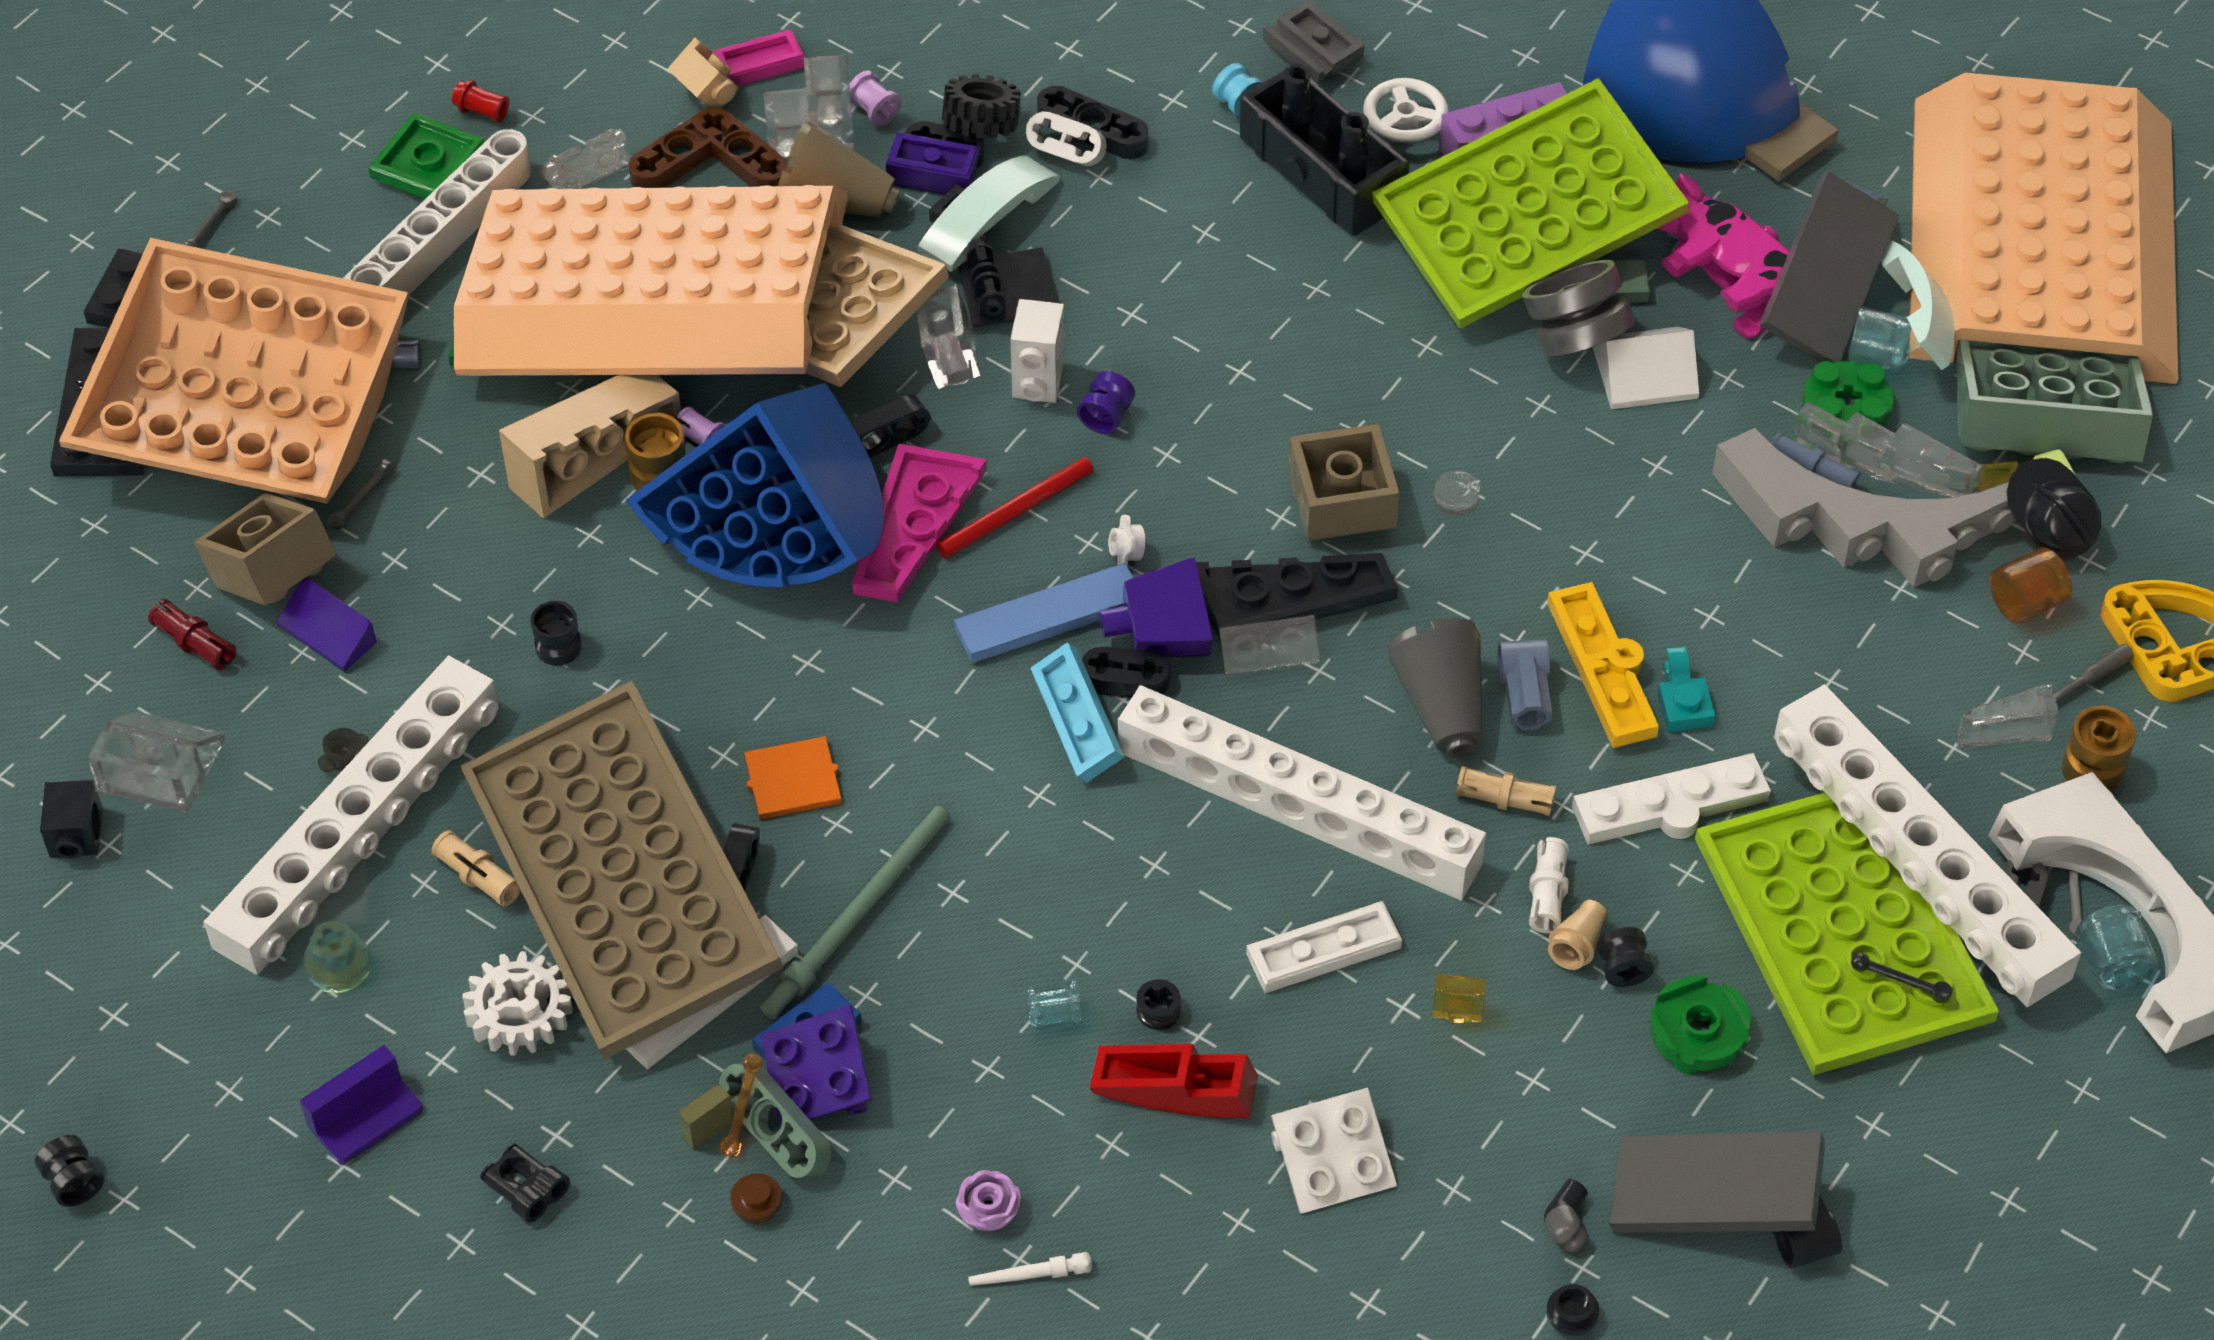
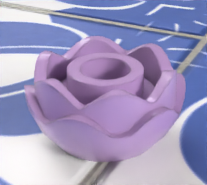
M981 1170L973 1176L967 1177L962 1182L956 1199L957 1210L965 1223L981 1231L998 1230L1005 1227L1016 1217L1021 1201L1020 1190L1017 1186L1013 1185L1008 1176L1001 1172ZM986 1200H991L993 1202L990 1205L984 1204Z

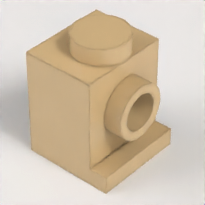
M694 38L667 69L710 108H722L732 100L739 89L727 77L732 69L697 38Z

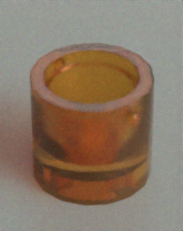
M2040 547L1991 572L1989 579L1990 590L1998 609L2008 620L2016 624H2022L2065 603L2072 594L2071 579L2063 561L2055 552L2045 547Z

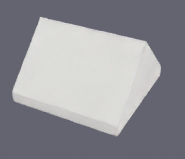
M1670 327L1622 333L1604 343L1593 346L1611 410L1693 400L1699 397L1694 330Z

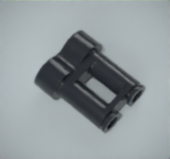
M516 1143L510 1144L503 1152L502 1158L495 1164H488L480 1175L482 1181L511 1202L512 1210L529 1223L539 1219L547 1206L561 1199L570 1186V1178L553 1165L546 1167ZM512 1168H515L527 1178L522 1184H519L507 1175Z

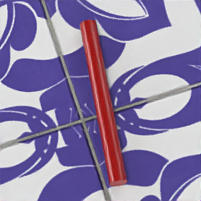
M1082 457L938 542L937 549L944 559L951 557L1093 473L1092 463L1087 457Z

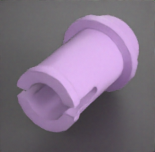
M685 407L676 416L686 422L685 425L681 424L684 436L698 445L726 426L721 422L713 423L691 407Z

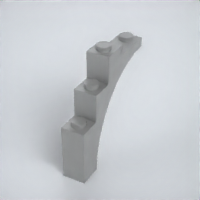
M1756 428L1718 444L1712 471L1713 476L1774 548L1790 540H1800L1812 530L1843 568L1859 560L1867 561L1882 550L1913 588L1929 580L1937 581L1947 575L1953 566L1956 550H1965L1974 544L1976 540L1992 532H2003L2015 521L2007 502L2006 491L2009 482L1979 493L1951 498L1905 499L1867 493L1839 485L1817 475L1778 451Z

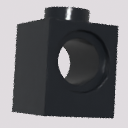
M94 780L45 782L40 832L49 857L74 859L80 856L98 855L103 806Z

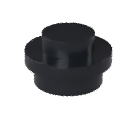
M1568 1284L1552 1293L1547 1303L1546 1313L1550 1324L1557 1331L1565 1335L1578 1336L1594 1328L1599 1317V1305L1594 1295L1587 1288L1578 1284Z

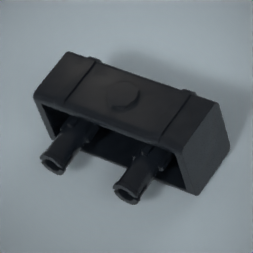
M1293 63L1290 67H1286L1282 72L1242 96L1240 138L1255 151V154L1260 159L1272 165L1326 212V216L1330 220L1341 225L1352 236H1356L1384 218L1373 202L1372 192L1409 174V162L1396 152L1390 144L1368 128L1369 120L1366 115L1360 112H1349L1322 89L1316 81L1311 79L1312 73L1308 66L1301 63Z

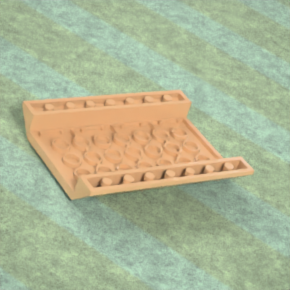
M1963 73L1916 98L1914 103L1911 253L1942 288L1951 306L1955 338L1950 363H1953L1958 340L2136 356L2140 360L2145 381L2177 384L2178 346L2171 121L2137 88ZM1914 289L1910 290L1909 316L1922 308ZM1909 323L1908 358L1933 361L1918 343Z
M813 185L781 187L719 186L700 188L633 187L620 189L549 188L539 190H492L454 304L456 376L805 374L813 345L807 314L829 227L842 226L848 201L847 191L835 186Z

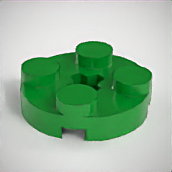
M1822 361L1816 364L1813 374L1806 381L1802 397V409L1806 419L1811 424L1814 419L1817 424L1823 426V433L1829 437L1844 441H1858L1873 436L1875 429L1883 424L1885 427L1889 422L1894 404V394L1890 383L1884 378V370L1877 364H1861L1852 361ZM1839 397H1852L1855 399L1854 404L1846 405L1844 399Z
M1688 976L1672 981L1661 990L1657 996L1656 1003L1652 1007L1649 1027L1652 1041L1658 1051L1666 1059L1672 1061L1674 1067L1684 1074L1712 1071L1728 1066L1745 1052L1748 1042L1751 1014L1746 1001L1738 991L1723 983V987L1707 983L1708 977ZM1697 1016L1701 1021L1710 1020L1712 1024L1709 1025L1708 1030H1696L1691 1027V1017Z

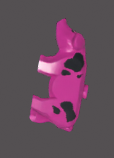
M1681 172L1677 178L1676 185L1689 202V212L1658 228L1667 233L1675 234L1679 241L1672 254L1664 257L1661 264L1673 277H1679L1702 266L1707 275L1720 288L1724 289L1720 291V294L1725 299L1727 306L1735 313L1744 312L1743 315L1734 319L1733 327L1736 332L1746 340L1755 338L1766 331L1759 324L1790 250L1780 242L1779 236L1773 228L1768 225H1759L1744 211L1731 203L1710 198L1703 193L1700 185L1695 180Z

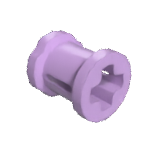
M869 70L856 75L847 87L846 98L854 105H860L867 112L868 119L874 125L881 126L887 124L900 110L901 98L893 91H887L880 84L879 78Z

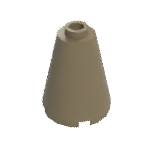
M804 122L788 155L790 160L786 171H782L778 187L804 185L835 186L847 191L848 201L845 214L877 219L882 217L884 211L892 214L900 194V189L894 187L895 178L816 124Z

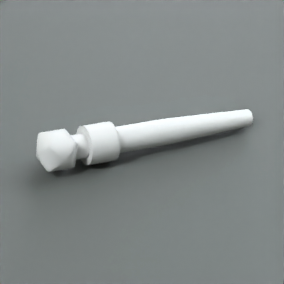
M1088 1252L1073 1254L1070 1259H1065V1255L1049 1258V1262L1018 1266L968 1277L970 1286L1050 1275H1052V1278L1068 1276L1067 1272L1074 1271L1076 1275L1090 1273L1092 1260Z

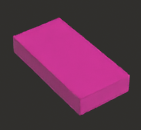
M792 29L713 51L732 69L727 77L737 86L806 67L805 56Z

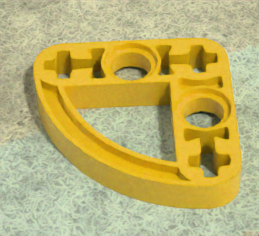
M2168 580L2135 581L2117 585L2108 590L2102 604L2101 618L2117 644H2126L2130 647L2134 657L2129 662L2154 697L2161 701L2175 702L2214 689V672L2204 669L2199 663V660L2202 658L2214 659V638L2180 649L2154 611V609L2179 611L2197 616L2214 624L2213 591L2192 584ZM2130 608H2131L2132 611H2131V614L2129 615V613L2127 612L2126 609H2130ZM2141 636L2150 637L2158 643L2159 647L2154 650H2146L2139 647L2134 639ZM2162 674H2165L2167 677L2162 678L2161 676ZM2179 677L2178 682L2173 681V679Z

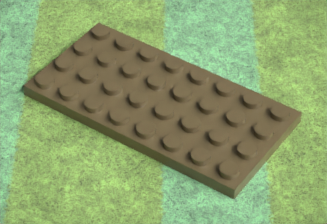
M632 680L460 766L604 1060L784 968L777 951Z

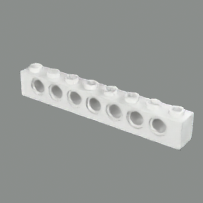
M448 655L206 918L204 925L211 948L257 976L269 962L276 961L282 955L286 943L300 928H304L312 922L323 902L332 893L338 892L344 886L348 875L362 859H367L374 853L379 840L393 825L396 826L403 821L409 807L423 792H428L435 785L439 774L452 759H458L464 753L468 742L480 728L488 726L493 721L499 708L494 680Z
M1825 684L1780 710L1774 739L1781 752L1787 757H1792L1806 772L1812 785L1818 790H1823L1837 805L1843 818L1849 823H1854L1869 839L1874 851L1878 855L1886 857L1900 872L1905 884L1910 889L1918 891L1932 906L1937 918L1955 930L1965 941L1969 952L1975 958L1986 963L1997 975L2000 984L2008 993L2016 995L2026 1007H2029L2073 979L2081 955L2080 950Z
M1139 686L1118 718V743L1123 755L1460 901L1463 900L1482 867L1486 832L1144 686Z

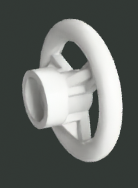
M1397 78L1385 81L1372 89L1365 99L1363 112L1369 120V127L1379 136L1398 143H1417L1427 140L1440 132L1442 114L1448 112V105L1444 96L1432 85L1417 79ZM1406 91L1424 95L1434 104L1435 110L1418 106L1416 102L1409 99ZM1392 93L1395 101L1393 111L1379 119L1376 113L1377 103L1385 95Z

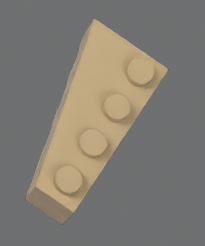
M617 375L500 429L499 435L509 488L544 519L629 460L625 446V431L636 418L648 413H663L672 416L681 423L682 420L676 417L681 411L679 393L658 375Z

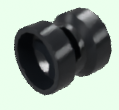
M558 600L540 604L530 617L537 656L544 663L553 666L572 662L578 657L582 649L577 613L568 603Z
M68 1134L51 1140L40 1149L35 1158V1165L44 1179L51 1181V1192L57 1203L63 1207L77 1206L90 1200L99 1192L104 1183L103 1174L97 1164L87 1160L88 1150L77 1135Z

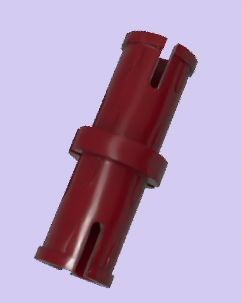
M161 599L159 601L160 605L166 610L157 604L152 607L148 615L149 623L172 637L177 642V647L186 653L192 651L219 671L225 669V664L220 662L219 659L227 665L232 663L236 655V646L211 631L207 627L208 623L198 616L191 617L168 599Z

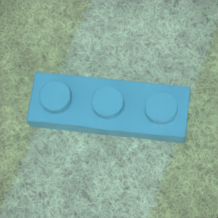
M1067 642L1031 667L1034 678L1078 778L1087 783L1124 758L1077 648Z

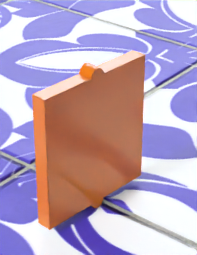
M826 736L744 752L750 778L747 781V790L754 795L759 820L842 804L836 779L839 773L838 765L832 763Z

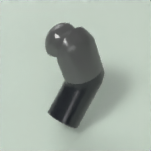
M1567 1179L1544 1213V1222L1551 1239L1556 1245L1562 1244L1563 1248L1571 1253L1579 1251L1588 1239V1234L1584 1228L1580 1227L1581 1222L1576 1214L1577 1209L1587 1197L1588 1191L1584 1185L1574 1179Z

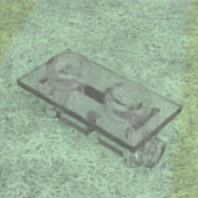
M608 128L604 133L587 140V148L583 150L577 145L558 155H552L549 157V162L544 164V169L539 170L540 175L551 188L584 189L629 167L628 163L631 156L623 147V145L627 144L625 134L620 128L616 130Z

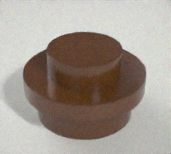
M760 1173L749 1174L739 1179L733 1186L730 1196L731 1205L734 1212L746 1222L761 1224L769 1221L780 1209L782 1191L777 1181L772 1177Z

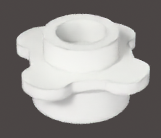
M1122 515L1119 527L1112 528L1109 534V552L1112 556H1117V565L1123 563L1127 565L1128 561H1140L1145 550L1144 529L1140 524H1131L1129 515Z

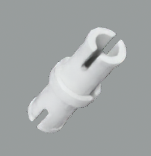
M1555 837L1546 838V843L1543 840L1539 841L1537 845V865L1535 873L1530 877L1529 883L1530 892L1533 893L1529 925L1532 929L1541 933H1551L1552 928L1555 929L1561 924L1563 897L1568 893L1569 882L1568 878L1565 877V868L1569 847L1565 841Z

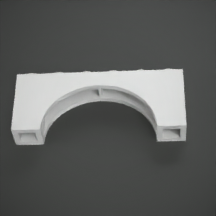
M2091 772L2004 804L1988 836L2008 861L2010 860L2017 871L2030 868L2036 863H2042L2044 866L2068 869L2089 876L2110 887L2125 898L2150 925L2164 956L2165 979L2152 986L2136 1017L2164 1052H2171L2214 1034V915L2097 776Z

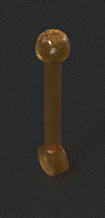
M756 1053L748 1054L743 1060V1067L746 1071L729 1135L721 1140L719 1146L720 1152L724 1156L735 1157L742 1150V1144L738 1136L755 1073L761 1070L763 1065L762 1058Z

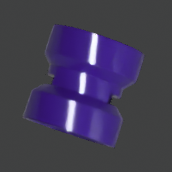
M1102 371L1097 374L1092 382L1090 393L1084 396L1077 407V415L1080 421L1092 431L1100 434L1113 433L1123 419L1122 412L1126 411L1133 402L1136 391L1130 381L1122 375L1112 371Z

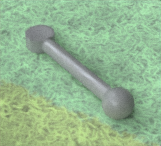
M2068 870L2072 921L2067 928V932L2074 939H2082L2087 935L2089 928L2086 922L2082 920L2078 872Z

